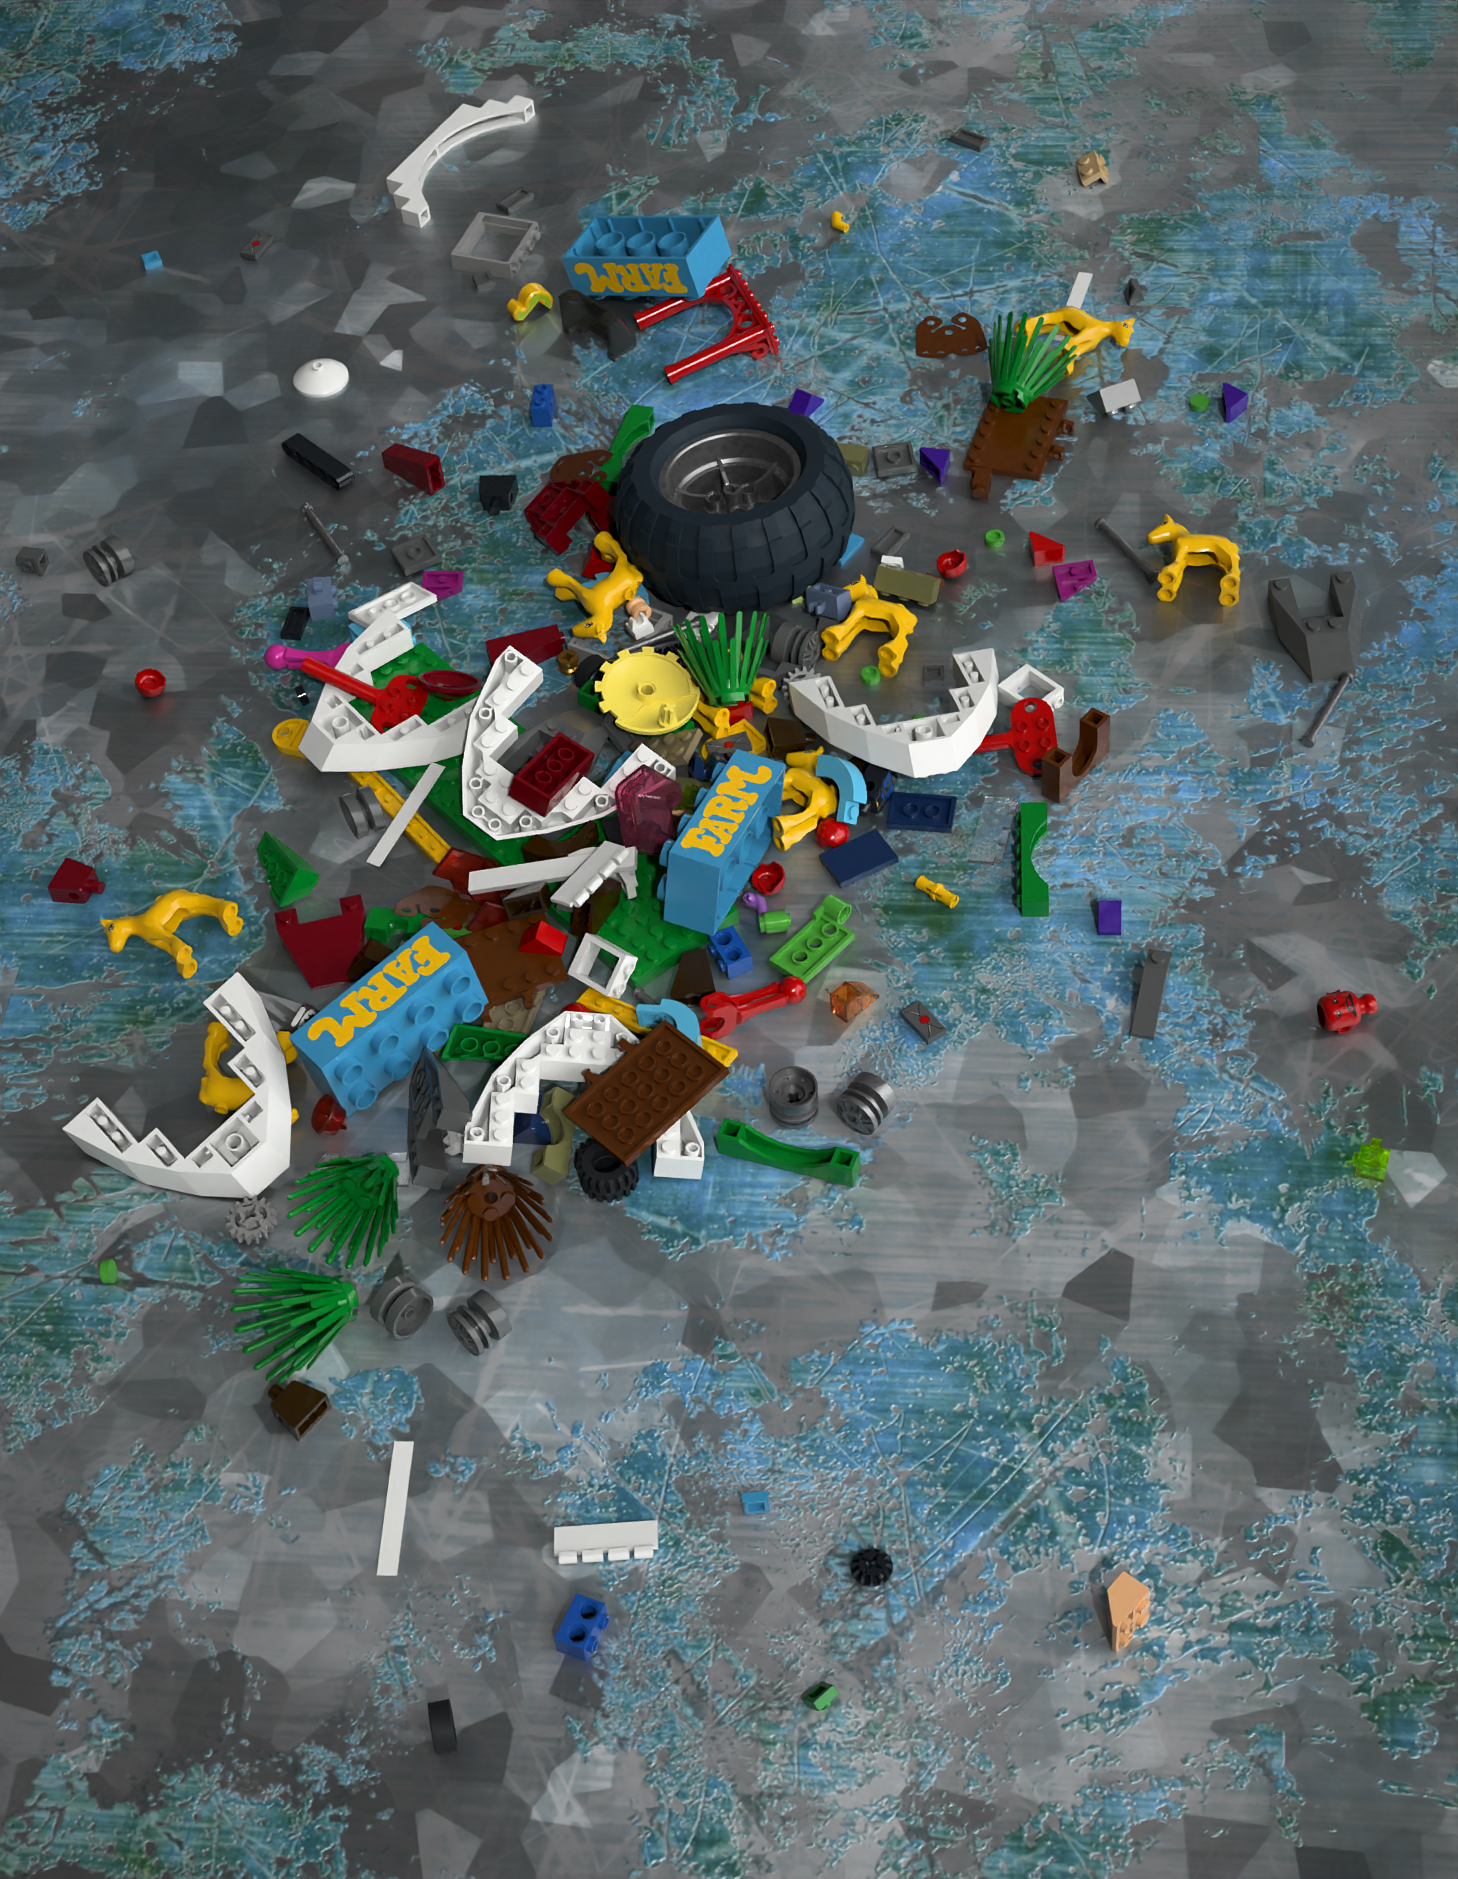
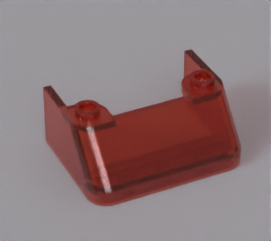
M451 847L432 874L433 876L450 880L453 885L452 888L456 893L469 895L473 901L483 905L465 927L467 931L475 933L508 921L509 919L502 900L514 892L516 888L473 895L468 892L469 872L501 866L492 859Z

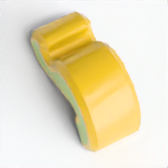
M529 283L521 289L517 301L515 299L509 301L507 311L516 321H523L538 302L551 309L553 298L542 285Z

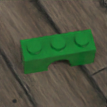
M371 907L364 930L367 941L373 939L379 943L389 944L391 937L397 932H406L409 940L423 929L421 925L422 919L435 917H430L423 913H418L415 916H398L393 909Z

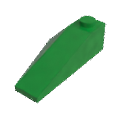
M265 831L256 850L261 866L267 872L266 882L271 884L272 889L269 891L271 897L279 907H285L310 895L313 888L317 885L320 875L308 862L270 832Z

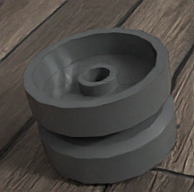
M369 785L356 789V797L351 792L339 796L343 815L357 839L369 835V827L375 832L386 828L382 808Z
M399 1275L390 1279L376 1293L371 1303L370 1314L376 1322L386 1327V1330L394 1337L406 1339L423 1327L433 1310L434 1302L432 1296L418 1287L410 1278L405 1275Z

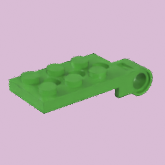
M834 894L828 895L822 902V905L813 912V919L769 959V965L786 976L801 978L806 985L855 939V934L842 926L850 916L852 906ZM828 930H834V931H836V932L833 933V934H826V933H825V932L828 931ZM812 944H814V945H815V944H820V945H821V946L818 947V948H812V947H810ZM797 958H806V960L802 962L795 960Z

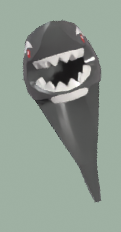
M256 991L261 997L275 1034L278 1031H287L293 1034L320 1012L315 1006L307 1003L301 1004Z

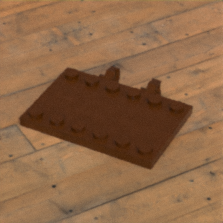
M1039 396L1027 405L1023 413L1015 414L1005 411L1006 405L1001 403L1000 407H997L989 399L963 463V470L971 471L972 467L992 468V474L1040 482L1048 460L1063 461L1065 447L1054 445L1057 435H1073L1074 422L1064 420L1069 400Z
M545 913L512 921L508 920L454 940L466 951L489 1001L484 1006V1010L480 1015L483 1024L487 1022L492 1023L488 1010L494 1006L523 998L526 1009H531L535 1007L531 995L569 980L561 956L519 952L518 950L526 929L540 920L548 924Z
M666 1020L662 1021L639 1043L632 1045L624 1038L616 1043L619 1051L624 1052L625 1055L601 1077L597 1074H592L590 1068L586 1070L582 1075L586 1079L585 1082L589 1084L587 1086L588 1089L563 1111L566 1118L626 1167L636 1160L729 1074L726 1066Z

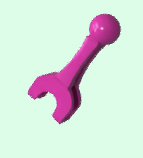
M344 643L334 650L303 651L289 647L286 648L281 644H274L265 651L264 660L267 666L273 670H282L285 667L291 670L300 669L306 656H309L335 668L346 649L352 643Z

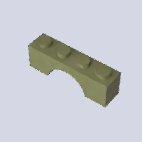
M557 1086L542 1095L539 1113L550 1129L551 1144L533 1153L530 1174L551 1185L565 1179L569 1173L568 1166L572 1153L571 1145L575 1133V1124L565 1117L563 1111L578 1098Z

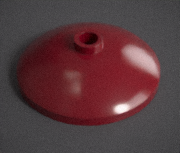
M431 670L421 673L418 677L419 684L434 696L441 697L444 701H454L455 699L467 697L481 688V680L478 677L460 671Z

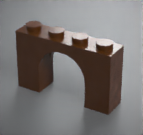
M1092 707L1080 719L1079 741L1074 754L1072 755L1054 746L1042 758L1043 796L1060 804L1109 753V715Z

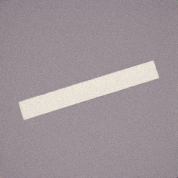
M1078 272L1066 306L1081 308L1093 274ZM1056 334L1053 340L1063 341L1066 336Z
M431 762L366 862L378 867L381 866L443 772L444 766Z
M394 1441L376 1576H397L414 1441Z

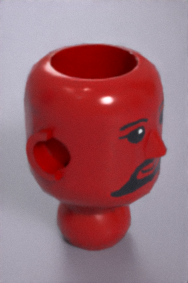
M1339 989L1332 993H1326L1317 1002V1014L1320 1024L1329 1032H1348L1352 1030L1351 1027L1359 1024L1361 1014L1373 1015L1377 1012L1376 999L1374 995L1369 993L1357 998L1353 992H1340Z

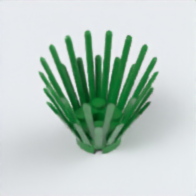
M1010 311L1008 313L1005 343L1001 341V315L998 316V333L997 324L994 321V352L993 341L989 338L988 356L992 382L990 399L995 406L1000 407L1002 403L1006 405L1005 411L1018 414L1023 413L1028 404L1065 377L1062 376L1067 371L1064 368L1072 362L1077 354L1073 355L1065 363L1064 361L1075 351L1077 345L1072 346L1036 384L1068 343L1071 336L1067 335L1056 350H1051L1035 371L1058 332L1059 325L1053 327L1044 344L1042 341H1038L1032 352L1044 322V317H1040L1022 358L1028 339L1027 335H1023L1028 313L1024 312L1022 315L1014 350L1011 351L1013 313Z
M738 611L736 614L735 638L730 639L729 653L723 613L718 614V641H711L706 618L703 615L700 616L702 629H699L703 647L698 643L688 619L684 620L687 628L684 629L687 639L678 623H674L675 627L671 626L685 651L683 653L680 649H677L678 654L708 697L709 706L729 707L737 706L738 701H744V704L751 702L750 692L769 641L767 639L762 648L763 635L769 615L766 616V612L761 617L749 667L757 611L752 613L741 671L743 615L741 611Z
M369 1152L362 1157L330 1159L332 1162L315 1165L317 1168H329L309 1172L305 1178L294 1182L295 1185H300L337 1174L289 1194L287 1200H293L302 1195L306 1196L339 1182L287 1214V1218L290 1219L304 1210L306 1213H311L336 1197L294 1232V1236L299 1237L314 1224L315 1228L320 1230L335 1216L308 1247L309 1253H313L340 1223L330 1237V1241L332 1243L336 1242L325 1262L326 1264H331L361 1217L348 1244V1250H351L346 1261L345 1268H351L374 1215L363 1265L366 1267L370 1262L383 1213L377 1256L380 1257L382 1255L383 1246L386 1242L388 1243L390 1219L392 1234L394 1235L396 1231V1218H398L397 1187L399 1185L397 1177L400 1175L395 1163L386 1155L382 1154L380 1157L372 1156L375 1152Z
M278 1267V1269H267L269 1272L284 1275L246 1272L248 1276L254 1277H237V1280L240 1282L271 1284L270 1287L233 1289L231 1293L234 1295L258 1294L259 1296L303 1294L238 1305L231 1308L232 1313L259 1309V1314L261 1315L292 1309L236 1327L234 1332L240 1334L279 1322L265 1328L264 1333L271 1335L244 1347L242 1350L244 1354L253 1352L304 1327L275 1345L273 1348L275 1352L254 1365L253 1369L257 1371L291 1348L297 1349L266 1376V1381L274 1378L292 1362L293 1365L278 1379V1384L286 1377L288 1379L295 1371L301 1370L309 1362L307 1365L308 1370L346 1324L356 1320L358 1314L353 1315V1308L359 1307V1301L350 1281L342 1283L339 1280L344 1276L326 1277Z

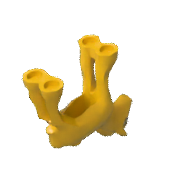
M1064 306L1058 310L1042 313L1027 319L1023 335H1027L1028 339L1023 354L1040 317H1044V322L1038 336L1045 333L1050 334L1053 327L1059 325V330L1056 334L1070 335L1071 338L1058 354V361L1072 346L1077 345L1075 351L1064 361L1065 363L1069 358L1077 354L1072 362L1064 368L1067 371L1062 376L1066 378L1073 373L1074 360L1080 355L1094 350L1104 338L1112 337L1118 346L1122 348L1127 347L1130 336L1134 333L1132 325L1135 319L1103 321L1093 318L1077 307ZM1021 320L1014 324L1016 334H1018Z
M1165 514L1164 521L1158 524L1146 536V540L1150 545L1173 544L1171 552L1172 564L1160 569L1157 579L1162 586L1158 588L1157 597L1161 601H1172L1176 597L1177 590L1182 581L1183 571L1187 565L1192 567L1208 566L1217 568L1225 573L1220 580V603L1230 607L1236 605L1239 601L1238 592L1240 585V570L1238 567V561L1240 560L1238 555L1239 547L1223 536L1190 534L1183 525L1174 523L1172 518Z
M602 531L595 537L594 545L600 551L603 561L616 564L614 571L608 577L598 581L590 589L582 586L577 580L562 570L555 568L548 573L547 582L551 586L556 587L555 596L559 600H578L582 603L585 610L592 615L589 619L572 627L574 636L599 639L605 644L607 640L606 632L609 631L613 622V611L634 598L643 581V574L638 571L635 565H631L628 562L627 555L621 550L619 543L613 539L610 533Z
M860 574L858 581H853L842 587L850 590L851 603L855 604L845 622L829 626L821 632V638L826 644L822 649V655L827 660L836 662L862 630L866 629L874 633H885L892 636L893 640L879 647L878 656L880 661L878 669H880L882 675L891 678L897 674L899 665L903 662L904 652L908 646L905 636L906 634L910 635L913 633L917 617L900 603L895 604L879 600L875 588L866 584L865 577Z
M694 677L690 678L693 687H700ZM766 677L756 678L751 690L756 694L750 693L753 707L763 711L766 715L773 712L777 706L778 700L773 696L776 681ZM700 687L698 707L692 718L699 722L703 729L711 734L714 740L730 736L729 710L720 706L706 705L709 702L708 697Z
M820 746L817 751L806 750L786 755L787 765L794 768L785 772L782 802L793 799L797 804L806 808V810L795 815L773 816V841L781 853L790 849L792 844L800 841L808 832L817 828L819 820L825 819L828 815L838 811L839 800L836 788L833 785L828 786L820 779L821 777L815 776L818 754H823V746Z
M181 888L169 890L164 895H159L155 903L143 914L132 917L124 916L114 920H100V923L105 927L104 933L107 936L109 947L113 953L118 954L121 952L131 935L138 936L151 946L169 953L176 961L177 972L185 979H190L196 973L198 963L191 956L193 952L192 947L173 935L181 923L202 915L212 916L220 921L224 931L232 937L237 936L241 932L244 924L243 919L237 916V903L214 898L207 894L193 893Z
M211 1022L208 1024L207 1037L204 1042L205 1055L202 1066L206 1070V1077L199 1079L201 1088L198 1098L203 1104L214 1107L217 1113L227 1114L229 1110L238 1111L255 1093L240 1077L228 1078L218 1066L220 1056L231 1047L233 1041L229 1036V1031L222 1023ZM278 1031L276 1036L284 1053L286 1065L296 1060L298 1053L289 1039L292 1033ZM291 1107V1125H293L299 1118L297 1109Z

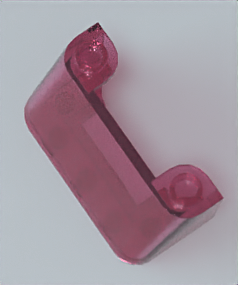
M643 764L623 779L615 789V800L623 845L625 848L635 846L638 850L637 854L660 856L662 848L668 839L677 840L672 809L681 803L682 789L680 783Z

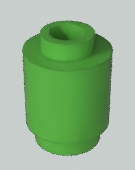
M785 909L764 912L763 915H758L761 933L787 932V927L792 926L790 913L785 914Z

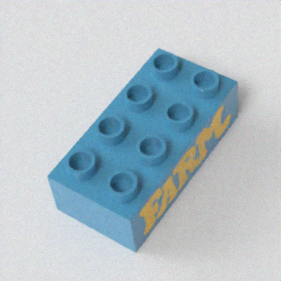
M719 215L594 216L561 259L575 295H592V298L597 300L608 296H622L625 300H632L639 296H653L655 300H664L670 296H676L693 301L705 294V288L715 276L720 274L722 271L721 267L732 252Z
M736 749L727 764L717 763L711 778V789L702 787L699 790L694 804L695 813L693 815L685 813L682 816L677 830L678 839L676 841L668 839L662 848L659 864L668 867L667 873L662 876L657 889V899L665 901L663 920L710 936L715 935L773 841L774 829L772 818L773 816H779L781 812L786 764Z
M431 921L291 1034L289 1039L315 1086L349 1118L357 1110L369 1108L376 1101L378 1093L391 1082L407 1077L412 1071L414 1063L420 1059L424 1047L429 1048L431 1052L441 1049L448 1041L454 1023L463 1024L464 1022L469 1023L476 1020L482 1014L484 1006L489 1001L466 951L437 924Z

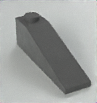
M1155 949L1148 950L1130 1036L1154 1040L1171 971L1172 952Z

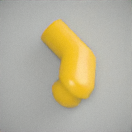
M834 211L830 216L831 226L847 233L849 224L842 222L841 217L843 216L840 212Z

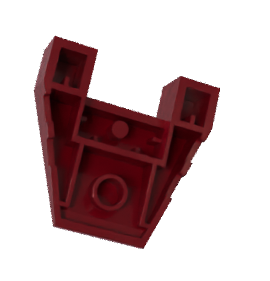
M585 477L582 479L583 481L571 479V482H566L565 480L548 482L524 509V513L531 523L535 535L551 552L561 555V553L568 549L569 544L573 540L567 533L589 508L599 511L606 506L611 496L597 480Z
M361 894L339 899L342 915L303 924L299 922L296 908L274 913L281 946L288 953L293 964L297 966L300 974L312 991L356 981V979L349 978L346 975L352 959L365 944L364 938L366 933L364 925L367 917Z

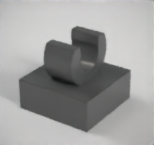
M1130 278L1124 295L1129 305L1136 306L1137 301H1144L1141 293H1147L1148 290L1145 285H1140L1137 279Z

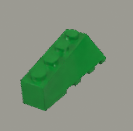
M454 1023L441 1056V1062L475 1061L501 1066L531 1035Z

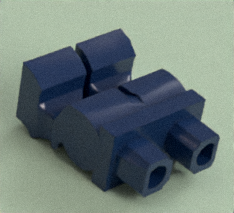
M694 751L688 763V771L693 778H698L700 781L711 779L717 763L727 764L733 754L726 752L724 756L718 752H711L704 762L700 755Z

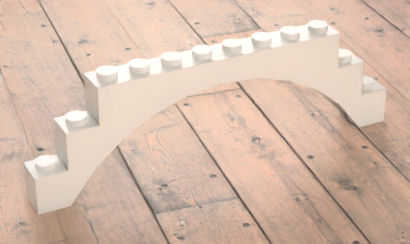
M515 95L507 104L489 99L481 108L463 103L386 178L388 191L394 195L396 208L401 209L403 223L422 228L431 219L429 206L422 194V189L429 170L441 156L459 143L483 132L527 123L535 115L533 99Z

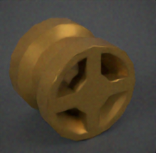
M564 650L559 653L560 672L566 676L574 675L580 665L577 652L574 650Z

